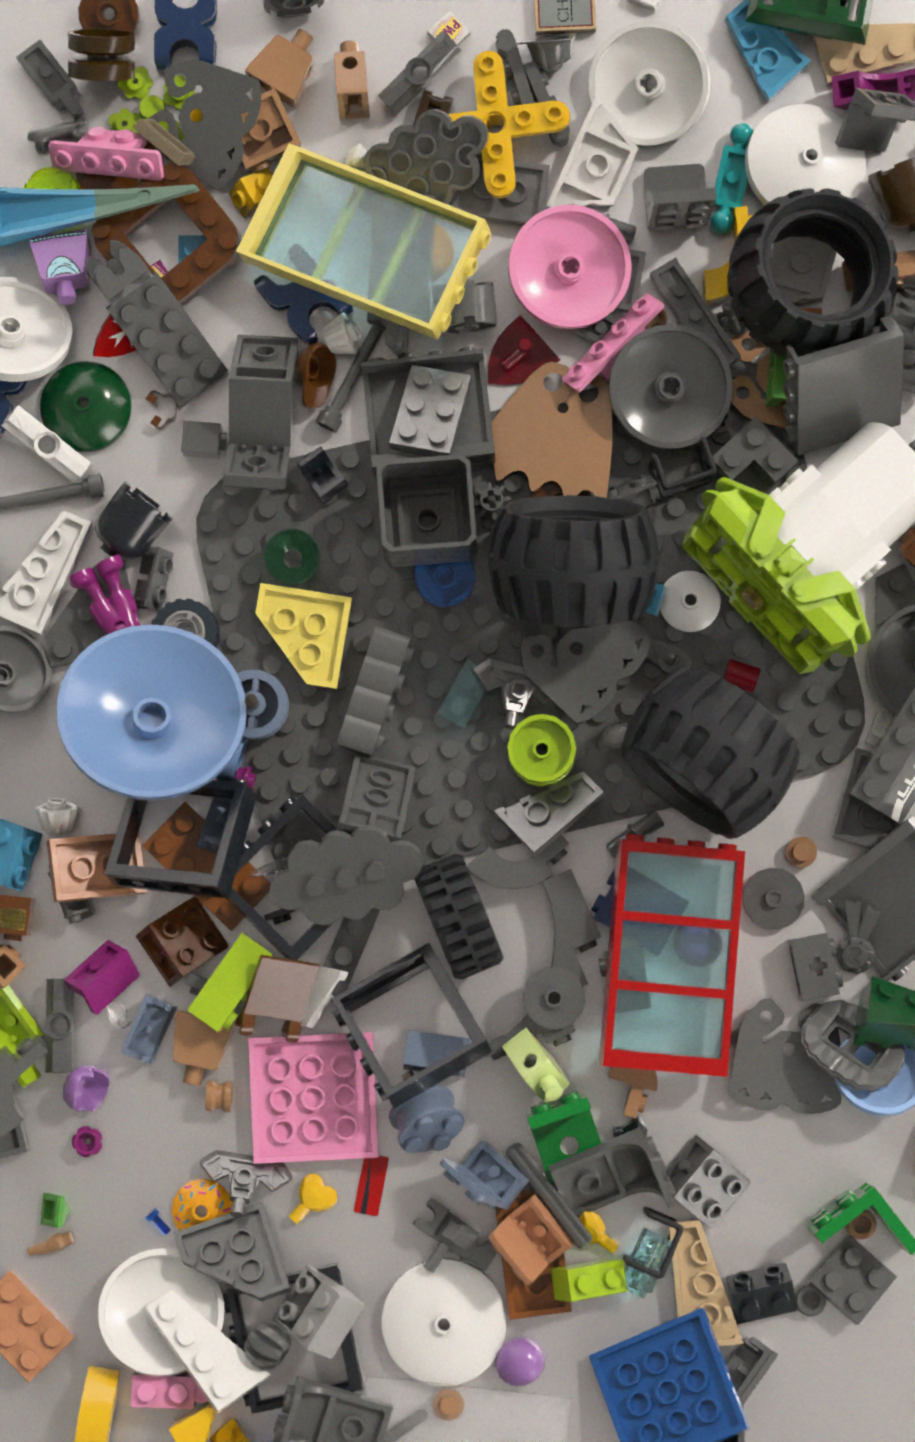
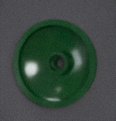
M80 361L62 367L48 380L41 394L40 414L44 426L56 433L61 440L77 452H95L112 445L122 436L131 418L132 401L125 382L114 370L101 363ZM81 398H87L89 401L88 405L84 408L78 406V401Z

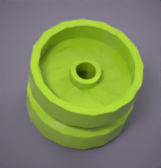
M545 714L529 716L518 723L510 734L507 747L510 766L517 777L527 784L538 787L551 786L565 779L573 768L576 757L574 735L567 724L557 717ZM540 745L543 748L546 745L548 747L547 753L539 755L536 747Z

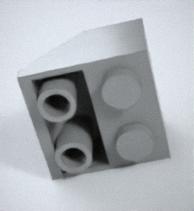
M306 1264L273 1318L304 1348L332 1359L365 1304L348 1289Z

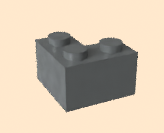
M757 417L752 419L713 455L717 468L716 473L721 478L725 477L735 481L752 466L771 487L775 486L798 463V460Z

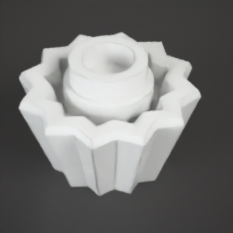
M344 312L323 328L325 342L331 353L357 354V351L360 350L358 344L361 334L358 325L352 322L349 315H346Z
M63 798L48 799V803L37 805L35 808L42 831L51 834L71 832L79 810V806L74 805V803H67L66 799Z

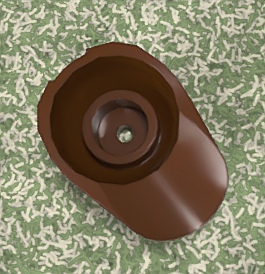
M323 342L308 345L300 352L296 360L294 373L297 381L303 385L301 401L303 406L307 408H319L325 404L336 372L335 354L331 353L327 345L322 344Z

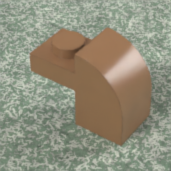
M615 1046L616 1050H626ZM609 1067L608 1078L630 1084L622 1114L636 1118L637 1112L643 1113L648 1095L643 1094L644 1088L657 1091L658 1080L656 1072L654 1070Z

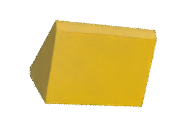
M208 1401L175 1419L169 1428L175 1442H208L216 1411Z

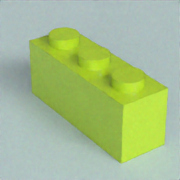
M241 933L187 1011L217 1032H220L223 1027L229 1030L239 1015L234 1011L241 1001L245 1003L260 955L273 957L275 954L245 933Z

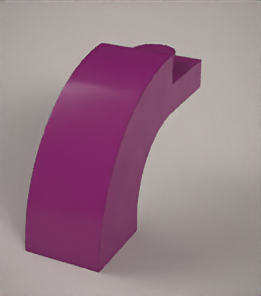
M915 68L888 74H870L858 70L831 77L833 105L839 109L848 110L856 88L905 94L915 102Z

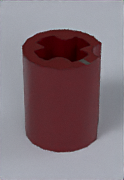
M729 659L723 679L742 690L753 693L761 668Z

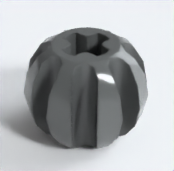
M263 1321L248 1336L244 1350L248 1359L253 1364L259 1366V1368L273 1369L287 1355L291 1346V1339L282 1325L273 1321Z

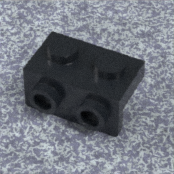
M786 1263L771 1264L767 1267L741 1271L726 1276L737 1325L798 1311L793 1281Z

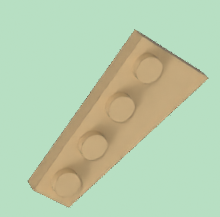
M915 23L869 24L865 45L812 36L826 86L832 85L831 77L858 70L873 74L915 62Z
M700 1219L674 1221L683 1227L682 1236L672 1257L678 1317L704 1308L719 1346L743 1344ZM669 1226L670 1242L672 1243L677 1229Z

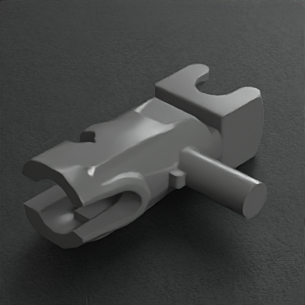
M429 1198L426 1205L434 1213L433 1220L426 1222L421 1218H417L412 1223L417 1229L439 1242L424 1264V1267L434 1273L446 1254L450 1255L453 1252L460 1257L461 1262L470 1264L482 1271L486 1270L497 1255L491 1241L488 1239L482 1246L477 1247L476 1240L479 1237V1232L451 1213L449 1209L438 1201Z

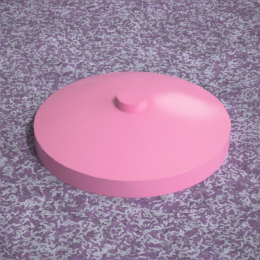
M555 206L536 214L517 234L509 254V281L518 302L535 319L556 328H584L603 320L615 310L623 299L631 278V255L620 230L603 214L584 206Z

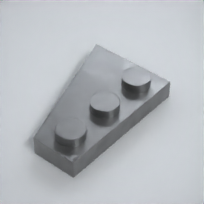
M583 771L549 786V789L532 797L528 795L521 798L519 803L504 808L503 806L496 809L494 813L536 857L601 801L605 794Z

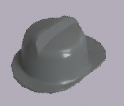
M558 33L539 37L530 42L516 44H526L536 66L543 67L548 72H554L571 59L572 40L576 37V34Z

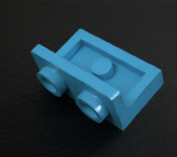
M0 819V885L18 891L23 890L25 882L29 877L33 860L39 849L42 833Z

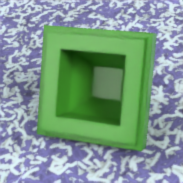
M44 1193L40 1223L62 1228L70 1212L65 1197Z

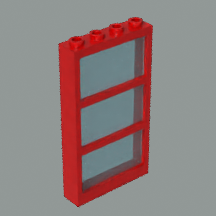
M626 834V840L621 839L617 841L598 1065L727 1077L745 851L737 850V845L718 843V848H708L704 841L688 840L687 845L675 844L676 839L657 837L656 843L646 842L643 835Z

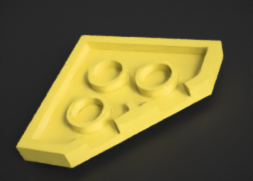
M260 583L255 613L306 685L337 690L352 597Z

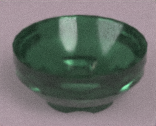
M296 528L285 529L274 534L269 539L264 551V562L268 572L274 579L284 584L297 585L309 580L315 574L320 563V551L315 539L307 532ZM291 550H296L302 555V563L296 568H290L284 563L285 554Z

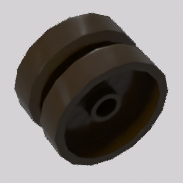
M85 28L68 31V48L75 53H80L68 60L69 77L90 81H121L135 77V61L128 56H123L135 50L134 32L105 28Z

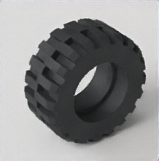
M452 854L423 866L414 880L454 978L462 980L499 965L504 957L463 856Z

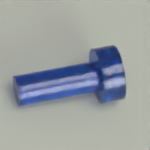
M154 1208L145 1218L148 1221L152 1220L166 1235L171 1229L157 1215L159 1211Z

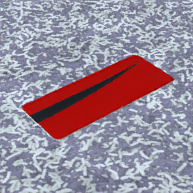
M379 1155L378 1158H364L354 1212L378 1216L389 1162L388 1157Z

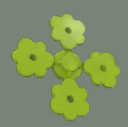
M143 66L135 68V77L133 79L118 81L119 88L125 91V96L128 99H133L136 96V98L141 100L139 114L130 113L126 108L122 109L120 113L111 114L108 119L111 126L110 130L120 131L128 129L138 133L133 128L138 119H148L155 113L166 110L165 104L167 106H175L177 110H181L184 100L195 94L194 90L179 98H175L169 94L165 83L164 91L166 93L163 95V100L155 95H149L148 88L153 86V80L148 77V70ZM176 75L174 83L182 87L185 85L186 79L182 75ZM175 120L179 132L178 138L184 140L185 134L182 132L179 122ZM160 121L159 124L169 131V125L165 121Z

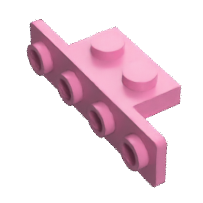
M103 127L90 128L78 143L52 140L48 144L54 170L161 181L164 177L160 152L158 150L143 149L147 145L146 138L132 130L115 131L106 130Z
M648 293L638 299L633 307L620 320L616 321L612 328L598 342L594 343L590 350L576 364L570 367L569 371L562 377V381L578 393L598 374L609 385L610 371L618 353L633 337L645 331L644 328L664 308L663 303Z

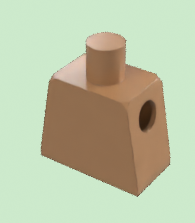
M302 29L297 30L291 41L281 35H276L246 67V76L257 79L260 87L266 91L275 88L280 100L296 108L315 65L314 57L306 51L314 38Z
M344 41L340 44V52L334 54L340 120L368 118L370 114L365 52L358 51V43L356 41Z
M176 1011L173 1062L186 1064L183 1083L201 1086L204 1069L215 1071L219 1069L234 1032L235 1022L229 1030L223 1027L220 1032H217L192 1013Z

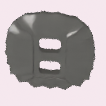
M842 1000L828 1001L821 1004L808 1016L801 1027L800 1045L804 1049L805 1056L813 1060L816 1066L824 1070L829 1077L836 1078L844 1085L852 1086L856 1091L866 1090L875 1092L879 1088L887 1087L904 1065V1046L892 1044L890 1048L881 1047L880 1043L864 1042L863 1046L876 1053V1057L871 1064L865 1065L854 1056L862 1046L853 1045L858 1006ZM836 1028L850 1036L849 1041L844 1047H838L828 1039L829 1035Z

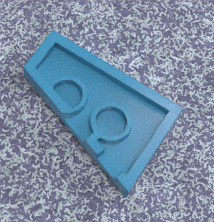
M743 0L726 16L724 21L766 103H768L810 64L811 60L778 28L745 22L749 0Z

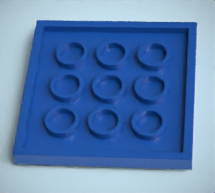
M704 1308L692 1311L589 1355L620 1442H720L750 1429Z

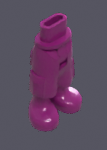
M120 555L109 557L96 565L100 576L105 581L111 594L109 598H105L94 568L83 569L67 578L70 586L76 589H83L91 598L92 603L88 610L95 621L94 623L102 629L105 636L120 629L141 625L136 613L137 605L131 590L122 589L119 572L123 567V560Z

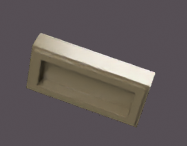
M153 118L138 119L133 128L178 166L191 165L196 158L190 149Z

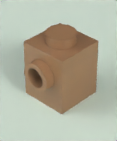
M0 944V988H5L26 966L20 960L21 955L9 944Z

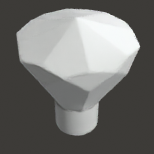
M358 143L347 152L344 165L366 172L364 168L366 151L361 143Z

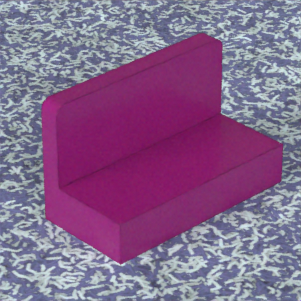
M107 940L68 975L64 982L68 989L84 998L92 1013L98 1015L133 983L140 974L128 951Z

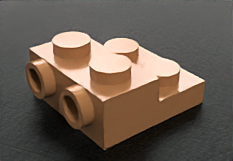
M275 88L261 94V105L254 127L242 137L244 154L241 164L246 173L251 170L253 173H257L263 169L270 168L269 162L279 157L281 160L289 143L301 147L298 135ZM249 112L241 114L243 123H245V117L249 115Z

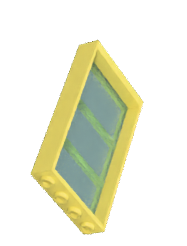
M289 143L236 252L247 264L438 340L441 333L445 332L451 323V312L455 304L458 305L461 302L465 292L464 285L468 276L472 277L478 265V255L481 249H485L488 246L491 232L486 220Z

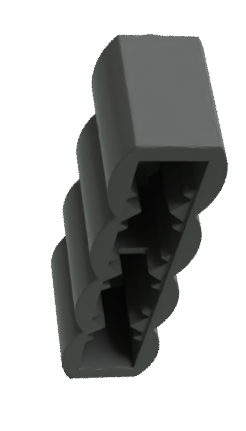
M375 626L337 740V745L373 756L375 750L381 751L386 734L381 733L384 721L390 722L396 705L391 704L394 692L400 693L405 679V675L400 674L404 663L410 664L415 646L410 645L411 637Z

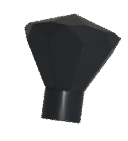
M641 1115L636 1116V1118L631 1119L624 1126L614 1127V1138L641 1127L645 1138H647L648 1129Z

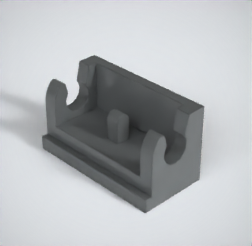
M745 1337L743 1344H740L726 1364L742 1406L779 1355L754 1337Z

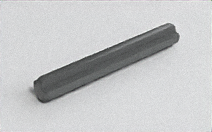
M519 1142L510 1146L506 1150V1155L510 1161L529 1179L528 1184L577 1248L582 1249L592 1241V1236L523 1146Z

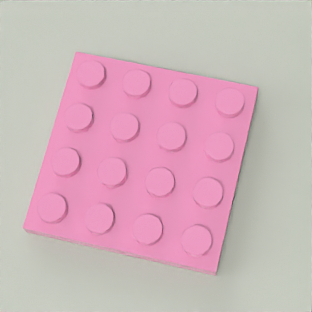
M361 1032L374 1054L373 1032ZM349 1033L300 1035L296 1043L287 1042L285 1040L286 1036L248 1038L254 1164L379 1157L376 1089L373 1086L375 1084V1075L373 1074L368 1077L359 1061L364 1058L361 1050L359 1049L354 1052L346 1038V1035Z

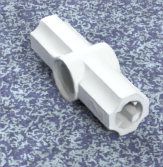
M16 405L1 424L4 429L30 448L35 455L41 457L74 484L90 465L87 459L19 405ZM48 435L52 438L54 445L50 452L43 453L38 447V442L41 437Z

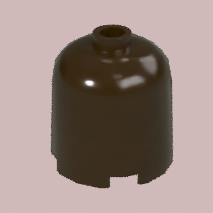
M915 157L895 164V168L884 172L880 170L867 176L885 222L896 229L908 227L909 232L915 231Z

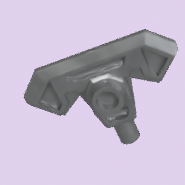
M487 659L473 669L474 676L486 692L501 686L502 712L506 713L505 728L514 729L517 726L518 717L524 713L531 694L542 705L551 700L529 678L522 666Z
M215 1150L200 1160L201 1167L211 1181L215 1182L229 1176L230 1201L233 1202L231 1215L237 1218L243 1217L245 1204H250L259 1182L273 1192L289 1183L293 1176L283 1162L254 1164L253 1156Z

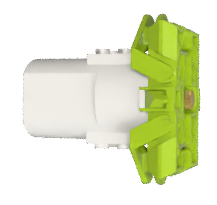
M878 422L867 423L817 468L811 465L804 472L799 468L780 488L777 487L769 495L725 477L720 478L716 482V491L707 490L702 494L705 510L685 533L682 547L730 598L728 602L748 623L751 621L799 674L815 671L835 652L846 657H852L857 652V644L863 645L870 641L871 633L856 590L887 563L883 557L891 551L889 546L915 524V452L892 427Z

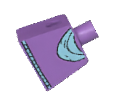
M82 229L29 238L46 293L57 292L60 304L74 303L76 301L75 289L86 288L89 285L86 261L89 256L91 257V242L87 230Z

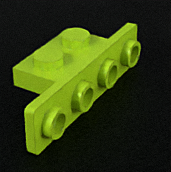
M7 985L5 988L0 989V1050L6 1046L14 1054L16 1053V1047L28 1037L32 1039L37 1034L42 1037L44 1033L10 986ZM33 1064L19 1076L17 1082L24 1088L40 1078L41 1073Z

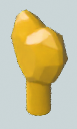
M308 1174L302 1179L300 1185V1204L289 1215V1218L296 1224H299L309 1211L321 1212L333 1207L337 1201V1192L332 1187L324 1186L323 1180L318 1174Z
M592 1211L584 1212L579 1220L592 1236V1241L589 1244L597 1243L613 1254L617 1250L619 1243L605 1234L604 1222L598 1214Z

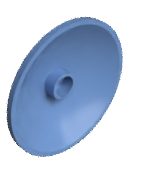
M132 626L109 633L89 645L74 660L66 672L57 699V724L60 738L72 762L86 777L100 787L133 799H170L193 792L214 778L230 781L231 778H235L238 768L242 766L248 738L243 737L246 723L244 690L235 669L228 659L205 639L191 632L171 626Z

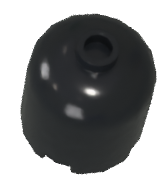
M127 481L122 483L95 523V531L98 538L103 542L100 548L109 556L120 555L126 559H135L142 556L170 524L173 517L167 512L163 516L162 512L158 510L160 505L137 487L133 492L130 491L131 487Z

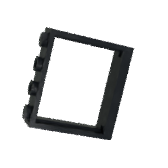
M214 778L201 788L187 794L233 799L212 874L129 865L148 800L127 797L105 875L118 887L229 899L257 794L246 781L238 778H231L230 781Z
M303 794L297 799L291 796L279 808L283 813L275 821L269 818L257 830L261 836L253 844L249 840L244 843L236 874L300 809L326 834L336 831V827ZM233 888L231 889L229 899H227L286 959L298 960L332 925L313 923L291 946Z
M430 943L425 944L331 998L337 1010L332 1012L340 1028L344 1025L348 1027L350 1031L346 1035L348 1042L354 1052L359 1049L364 1056V1058L359 1060L368 1077L373 1074L375 1075L378 1083L373 1086L382 1102L388 1099L393 1108L398 1107L492 1053L486 1037ZM429 969L472 1042L392 1087L353 1019L351 1012Z
M338 1262L313 1267L343 1286ZM302 1270L286 1273L289 1284L296 1282ZM228 1286L226 1289L227 1294L223 1295L225 1312L226 1314L231 1313L234 1324L229 1326L230 1338L234 1344H238V1347L245 1352L244 1346L248 1338V1331L240 1294L244 1293ZM351 1327L341 1344L348 1379L327 1385L356 1392L363 1390L364 1383ZM258 1385L245 1394L243 1399L245 1407L250 1406L251 1412L254 1414L282 1408L285 1393L261 1398Z

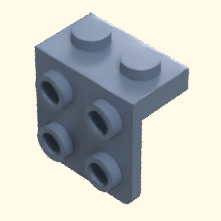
M481 1140L464 1164L445 1158L439 1163L446 1170L444 1172L446 1178L456 1185L462 1184L467 1189L465 1195L479 1205L483 1202L492 1209L497 1206L507 1210L529 1181L523 1173L484 1140Z

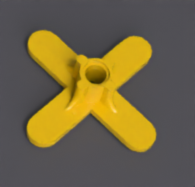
M484 51L476 56L473 63L477 111L448 115L453 121L465 115L476 116L486 124L488 131L496 125L503 127L498 133L489 132V140L486 147L482 150V160L487 191L495 198H505L513 193L516 186L512 138L562 131L570 122V112L565 103L560 101L508 106L502 58L494 51Z

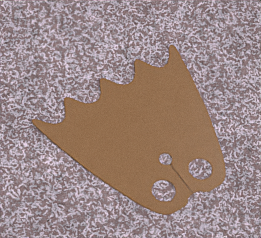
M548 362L539 367L526 379L491 423L496 463H493L496 479L499 481L514 471H523L528 477L531 491H536L546 482L554 481L561 486L564 496L578 495L580 492L588 490L595 496L607 498L612 454V406L609 398V385L599 375L589 383L595 385L599 392L598 397L593 402L582 401L579 393L572 388L570 389L564 382L559 390L554 392L548 391L543 385L544 378L548 374L557 373L563 377L569 371L566 365ZM561 403L568 405L569 408L566 413L558 411V406Z

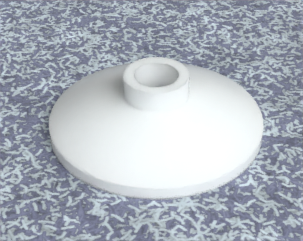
M683 571L673 575L664 584L667 588L660 611L666 622L673 628L683 632H696L708 627L717 617L721 604L720 593L715 583L708 576L697 571ZM687 595L695 596L696 604L692 606L687 605L685 597Z

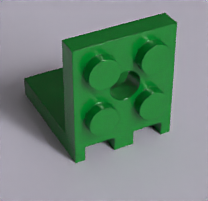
M577 1091L561 1096V1102L549 1105L548 1102L530 1107L531 1112L526 1114L547 1178L552 1185L555 1182L548 1168L549 1165L601 1144L590 1111L591 1107L585 1094L579 1095ZM565 1137H574L578 1141V1149L575 1153L568 1155L561 1151L560 1143Z
M867 1182L854 1192L847 1190L835 1200L837 1205L828 1212L825 1209L818 1212L811 1218L812 1225L808 1227L812 1235L823 1244L870 1207L899 1246L910 1255L915 1253V1238L877 1189L867 1184Z

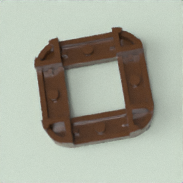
M169 162L163 165L164 177L161 181L141 179L132 188L192 184L199 188V191L174 199L207 240L161 277L183 307V302L228 265L232 268L238 261L236 250L241 242V235L232 220L197 177L186 167ZM167 201L96 220L92 226L93 238L98 251L106 261L114 259L110 254L109 241L117 240L134 251L143 260L152 274L154 270L126 235Z

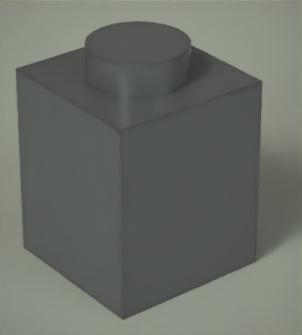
M184 421L181 446L183 455L220 459L221 450L226 451L227 432H223L221 423Z

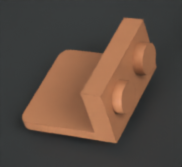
M535 1194L510 1212L489 1235L494 1250L505 1258L511 1266L514 1275L526 1285L534 1282L548 1264L570 1249L574 1244Z

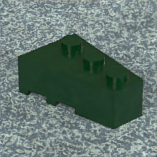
M872 976L859 999L853 1045L863 1046L864 1042L880 1043L881 1047L890 1048L892 1044L907 1045L908 1049L915 1050V991Z

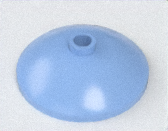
M850 1037L847 1040H845L840 1047H844L845 1044L849 1041ZM903 1045L905 1048L904 1065L887 1087L879 1088L875 1092L866 1090L856 1091L852 1086L844 1085L836 1078H834L835 1083L843 1097L854 1107L865 1113L876 1116H894L904 1113L915 1105V1050L908 1049L907 1045ZM861 1046L854 1056L865 1065H869L876 1057V1053L866 1046Z

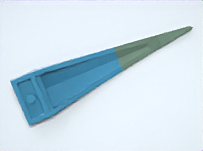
M194 184L94 190L0 187V246L196 193L199 191V188Z

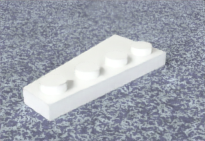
M62 511L40 539L39 544L32 553L21 563L20 568L13 577L1 588L0 617L43 635L67 583V578L70 576L91 530L92 522L67 511Z
M169 1291L145 1308L147 1315L217 1414L270 1377V1374L265 1369H261L253 1364L244 1351L174 1291Z

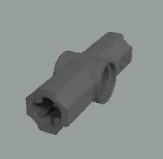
M442 31L416 58L408 61L405 69L378 97L392 112L398 115L423 89L431 86L434 78L462 50ZM416 67H426L428 72L424 79L414 80L412 78V72Z
M47 979L44 1030L46 1032L48 1052L45 1055V1073H71L73 1071V1043L76 1028L74 1021V992L68 989L64 979ZM63 1017L67 1021L68 1026L63 1034L57 1035L54 1033L52 1025L55 1019Z

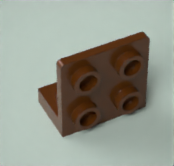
M196 897L190 898L153 921L136 935V938L169 987L228 948V943Z

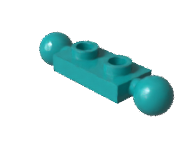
M747 123L734 125L730 131V139L734 145H724L714 186L716 189L714 207H718L719 211H716L710 219V226L717 234H727L732 230L734 218L731 211H734L735 207H742L748 180L745 170V147L748 145L754 132Z

